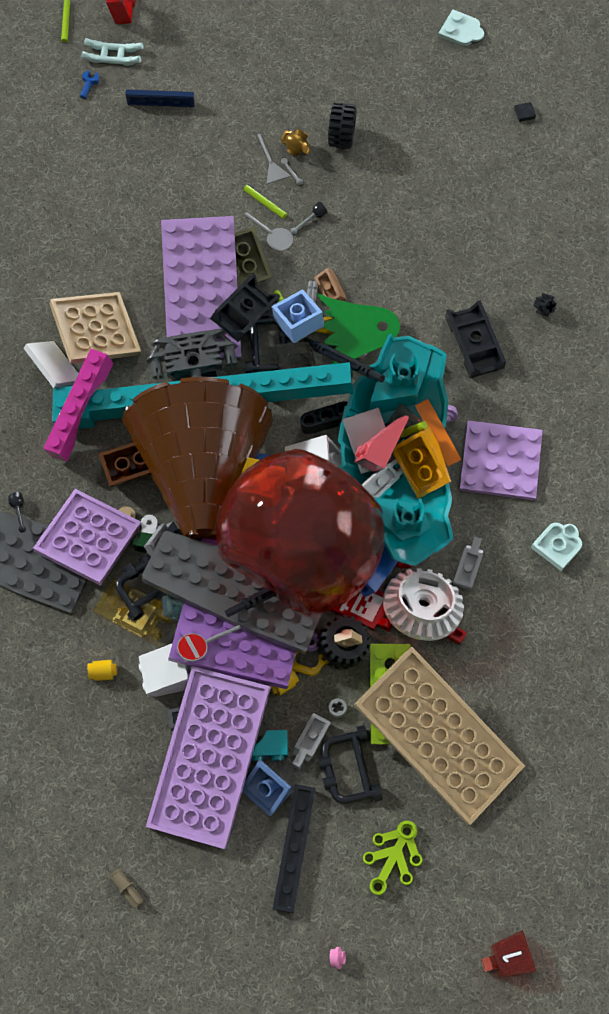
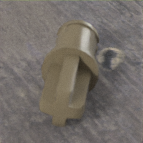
M120 868L115 870L110 875V878L119 888V893L125 896L134 909L138 908L144 901L133 887L134 883L129 882Z

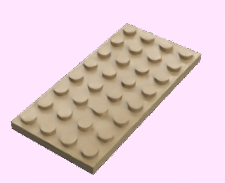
M410 647L354 704L467 825H471L525 767L516 755L413 647Z

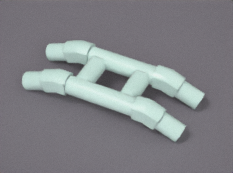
M85 38L84 45L101 50V55L83 51L81 58L92 63L130 66L140 63L141 57H124L125 51L135 52L136 50L143 49L144 45L142 42L116 44ZM108 50H117V57L107 56Z

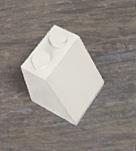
M327 435L285 447L286 480L295 488L301 486L342 485L338 466L341 465V450Z
M172 644L139 656V669L143 676V689L147 695L157 697L186 689L192 666L168 661Z

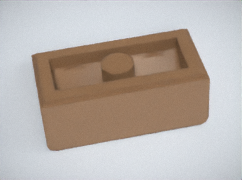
M327 268L314 277L322 295L340 301L347 300L333 270Z

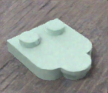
M452 10L439 31L438 37L461 46H468L472 42L482 40L484 31L480 28V22L476 18Z
M552 523L536 539L531 548L562 571L580 551L582 541L578 537L579 531L575 525Z

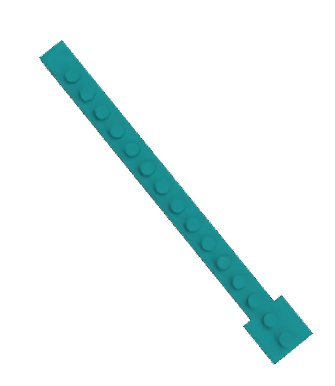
M350 362L213 377L227 379L229 384L234 386L244 384L260 393L267 402L354 393L351 382L353 372ZM174 381V382H168V383L171 384V385H173V384H178V383H180V381ZM161 383L95 390L85 407L78 429L94 428L95 421L122 418L127 405L131 406L133 404L134 398L138 394ZM72 386L53 388L52 422L54 424Z

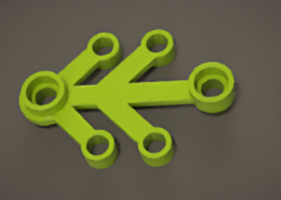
M403 821L398 825L397 830L384 834L377 833L373 836V844L377 847L382 846L386 841L398 839L393 847L376 852H366L363 855V862L366 865H372L375 861L388 857L379 877L372 879L369 888L373 895L381 896L385 893L387 888L386 880L396 861L401 874L400 882L405 886L412 883L413 876L408 871L402 849L406 843L411 855L410 864L414 867L421 865L422 856L418 853L414 841L417 836V827L413 822ZM409 828L411 833L405 835L403 829ZM377 836L382 837V843H376L375 838ZM371 855L373 857V860L371 862H367L365 860V856ZM413 857H419L420 862L418 864L413 863ZM408 875L410 881L404 882L402 877ZM375 884H381L382 889L376 891L374 889Z

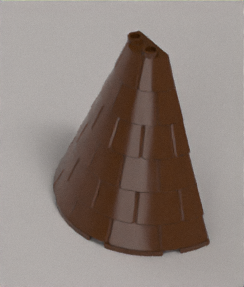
M190 377L181 378L178 384L171 385L168 382H163L150 387L138 394L131 406L127 405L123 413L122 422L132 436L133 443L153 475L152 479L163 495V499L173 514L182 534L190 539L209 538L215 540L222 538L238 503L235 491L236 485L247 458L257 459L265 442V437L272 426V410L268 408L267 400L260 393L244 384L238 386L230 385L227 379Z

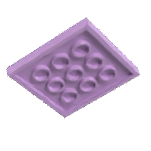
M468 421L459 491L536 500L543 430Z
M75 489L35 544L33 550L35 553L101 586L141 527V521Z

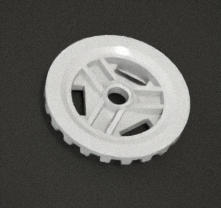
M417 568L415 571L408 569L405 573L400 572L395 578L391 579L383 597L384 610L392 625L403 634L418 640L432 641L447 637L460 624L464 611L463 598L458 593L459 589L456 586L453 587L450 579L445 580L442 574H435L429 569L422 571L421 568ZM402 597L407 600L410 609L404 604ZM425 600L429 603V606H421L419 601ZM443 607L448 609L445 614L434 617Z

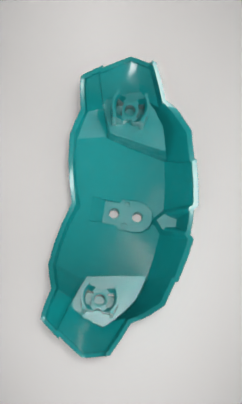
M389 334L377 362L370 365L376 372L385 376L384 382L381 383L373 378L369 379L360 375L352 384L354 393H350L342 420L379 407L385 428L393 421L406 415L409 418L404 427L405 429L423 422L415 405L429 399L445 428L448 411V397L443 382L446 353L431 344L427 345L410 336L394 338L392 334ZM341 421L338 442L341 444V465L338 466L343 491L346 500L349 501L354 517L379 532L393 560L416 566L433 553H438L453 540V532L448 518L452 503L449 483L418 499L403 472L400 478L379 498L372 497L370 502L359 487L375 472L360 473L343 421ZM416 432V433H414V434H411V435H409V436H406V437H403V438L399 439L398 442H397V444L401 443L402 441H404V440L410 438L411 436H413V435H415V434H417V433H419V432ZM398 462L393 466L394 470L400 466Z

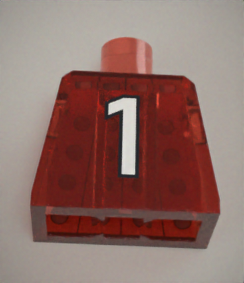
M523 930L493 944L490 947L492 956L481 959L484 971L497 969L499 978L529 975L536 972Z

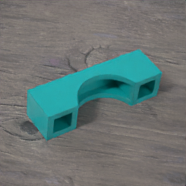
M266 730L263 739L254 747L251 761H263V758H271V761H283L284 757H288L287 730Z

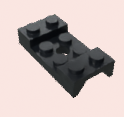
M252 273L214 311L210 319L239 342L248 333L250 328L276 304L281 296L279 294L268 295L257 285L256 274Z
M481 300L466 310L458 312L450 309L446 310V321L450 331L455 335L469 378L505 369L506 360ZM476 334L479 335L481 339L473 340L471 336Z

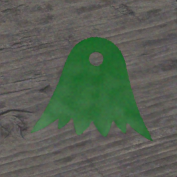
M317 293L318 297L332 309L324 311L325 314L334 319L324 322L323 327L335 333L331 334L324 344L338 346L335 350L356 359L368 352L383 347L389 334H392L394 338L399 334V319L392 311L378 306L344 302ZM379 322H386L388 328L385 331H380L377 328Z

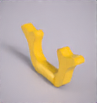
M320 654L317 666L311 668L298 664L294 658L292 669L295 672L315 676L329 662L327 660L323 661L321 659L323 655Z

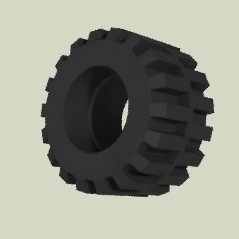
M335 102L332 105L328 129L329 147L346 149L352 147L357 114L355 105Z
M343 615L340 618V616H336L328 621L320 630L317 636L319 640L316 642V647H320L318 654L323 655L321 659L323 661L327 660L330 667L335 665V669H340L341 667L348 669L350 666H355L368 653V648L371 644L368 641L371 638L370 633L366 634L367 627L361 625L363 623L361 620L355 621L356 617L351 616L348 618V615ZM351 629L362 636V643L352 646V651H344L335 643L334 635L342 633L343 630Z

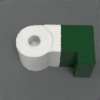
M146 515L142 518L140 538H134L133 541L134 551L147 553L144 546L158 528V521L153 515Z

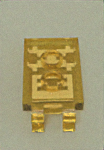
M113 578L94 607L93 612L142 638L149 634L160 641L163 633L155 625L159 619L170 624L173 619L172 613L163 610L164 604L154 599L141 607L145 612L144 616L135 622H131L127 616L129 610L117 593V580ZM126 584L123 585L133 602L146 595Z

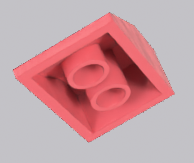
M405 415L393 421L365 444L359 446L355 453L357 457L355 462L373 472L385 469L409 417Z

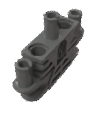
M223 329L206 330L154 340L152 343L154 349L146 361L151 364L153 379H158L157 372L160 379L164 377L162 362H165L169 379L188 375L190 377H202L201 373L223 369L220 352H224L226 367H231L230 360H232L233 367L236 366L238 363L235 349L238 346L226 337V332ZM221 338L223 340L222 342H217V339ZM191 361L198 362L195 366H191L189 363Z

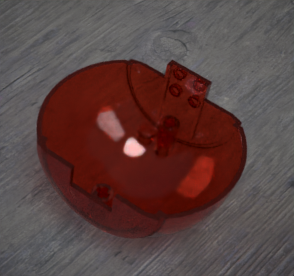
M301 449L278 452L257 461L247 468L228 490L222 502L217 520L216 538L219 549L218 555L227 565L242 575H250L275 592L279 600L297 612L311 616L312 613L327 612L341 606L356 596L375 573L382 556L385 540L383 511L376 499L366 488L330 461Z

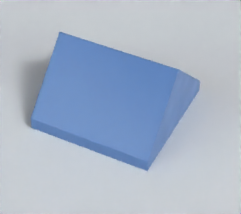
M259 760L246 779L242 792L271 817L291 795L292 790L290 785Z

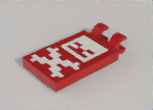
M338 571L335 581L331 585L333 587L324 608L341 616L348 615V618L351 616L356 617L355 621L361 620L363 622L361 625L366 626L372 631L377 626L389 632L392 623L389 619L383 618L386 614L383 606L385 592L377 590L375 593L364 597Z

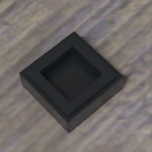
M531 102L515 105L514 109L519 122L536 118Z

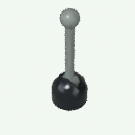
M321 202L316 203L313 206V214L296 228H292L291 234H297L298 230L313 217L320 218L327 214L326 207Z

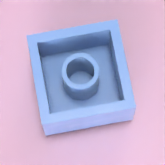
M303 289L272 306L274 321L293 343L324 326L323 312Z

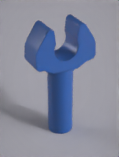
M90 70L83 73L82 79L85 81V85L81 91L80 98L86 99L91 86L99 83L98 72L95 73L93 78H89Z

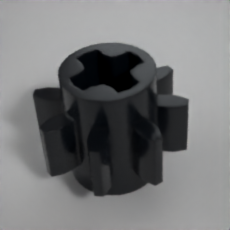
M542 293V296L536 297L533 305L537 309L536 313L548 317L549 313H554L557 305L554 301L555 297Z

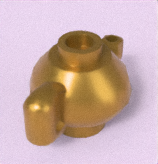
M297 128L295 132L284 131L281 142L288 148V153L294 156L303 152L307 155L310 153L307 133Z

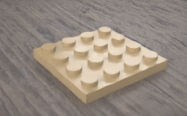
M120 292L50 299L49 304L70 364L84 362L90 349L106 353L110 359L140 355L141 349Z

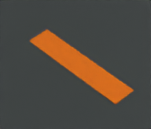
M429 399L415 405L422 420L427 423L434 434L447 466L449 467L460 461L461 458Z

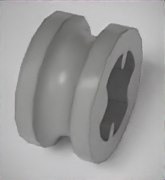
M337 698L330 702L329 713L331 716L341 718L346 714L347 705L344 700ZM341 704L343 711L334 712L332 706Z

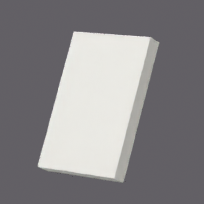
M54 341L25 345L24 350L53 388L72 386L79 373L70 364Z

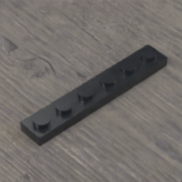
M295 784L273 903V910L294 914L315 787Z

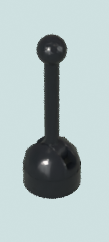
M14 492L8 496V502L17 511L20 525L18 528L19 532L24 533L26 527L23 525L20 511L24 498L22 493Z

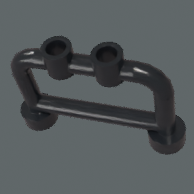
M274 316L261 317L250 328L252 361L245 362V374L283 370L288 365L289 357L292 356V345L288 346L287 341H290V338L280 327L281 362L279 364L260 365L257 324H277L274 321Z
M149 554L141 558L142 564L137 567L133 563L127 565L124 568L125 573L116 581L117 593L129 610L127 616L131 622H135L144 616L145 612L141 608L142 606L165 594L156 589L133 602L123 587L126 581L129 579L133 580L140 573L144 572L151 558Z
M365 725L358 726L357 731L330 737L324 741L321 747L322 758H318L320 769L325 770L326 777L323 778L325 790H330L332 798L340 804H350L374 798L375 802L383 800L380 785L371 786L361 747V742L368 741ZM352 741L364 792L342 796L338 792L329 748L335 744Z

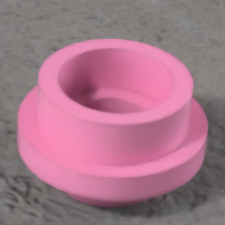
M336 947L330 950L331 967H336V969H341L342 965L346 963L345 951H342L341 947Z

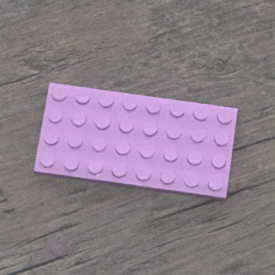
M234 217L161 220L167 337L222 329L210 317L238 288ZM226 333V337L238 346L235 349L236 358H241V342H237ZM221 338L217 339V342L223 341ZM220 352L221 359H225L224 352Z
M192 666L146 827L222 849L227 848L269 697L270 686Z

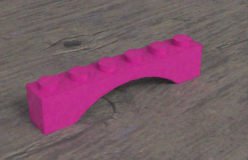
M90 349L43 447L51 457L65 462L68 461L75 446L78 426L85 407L95 390L106 380L113 366L112 360L106 353Z

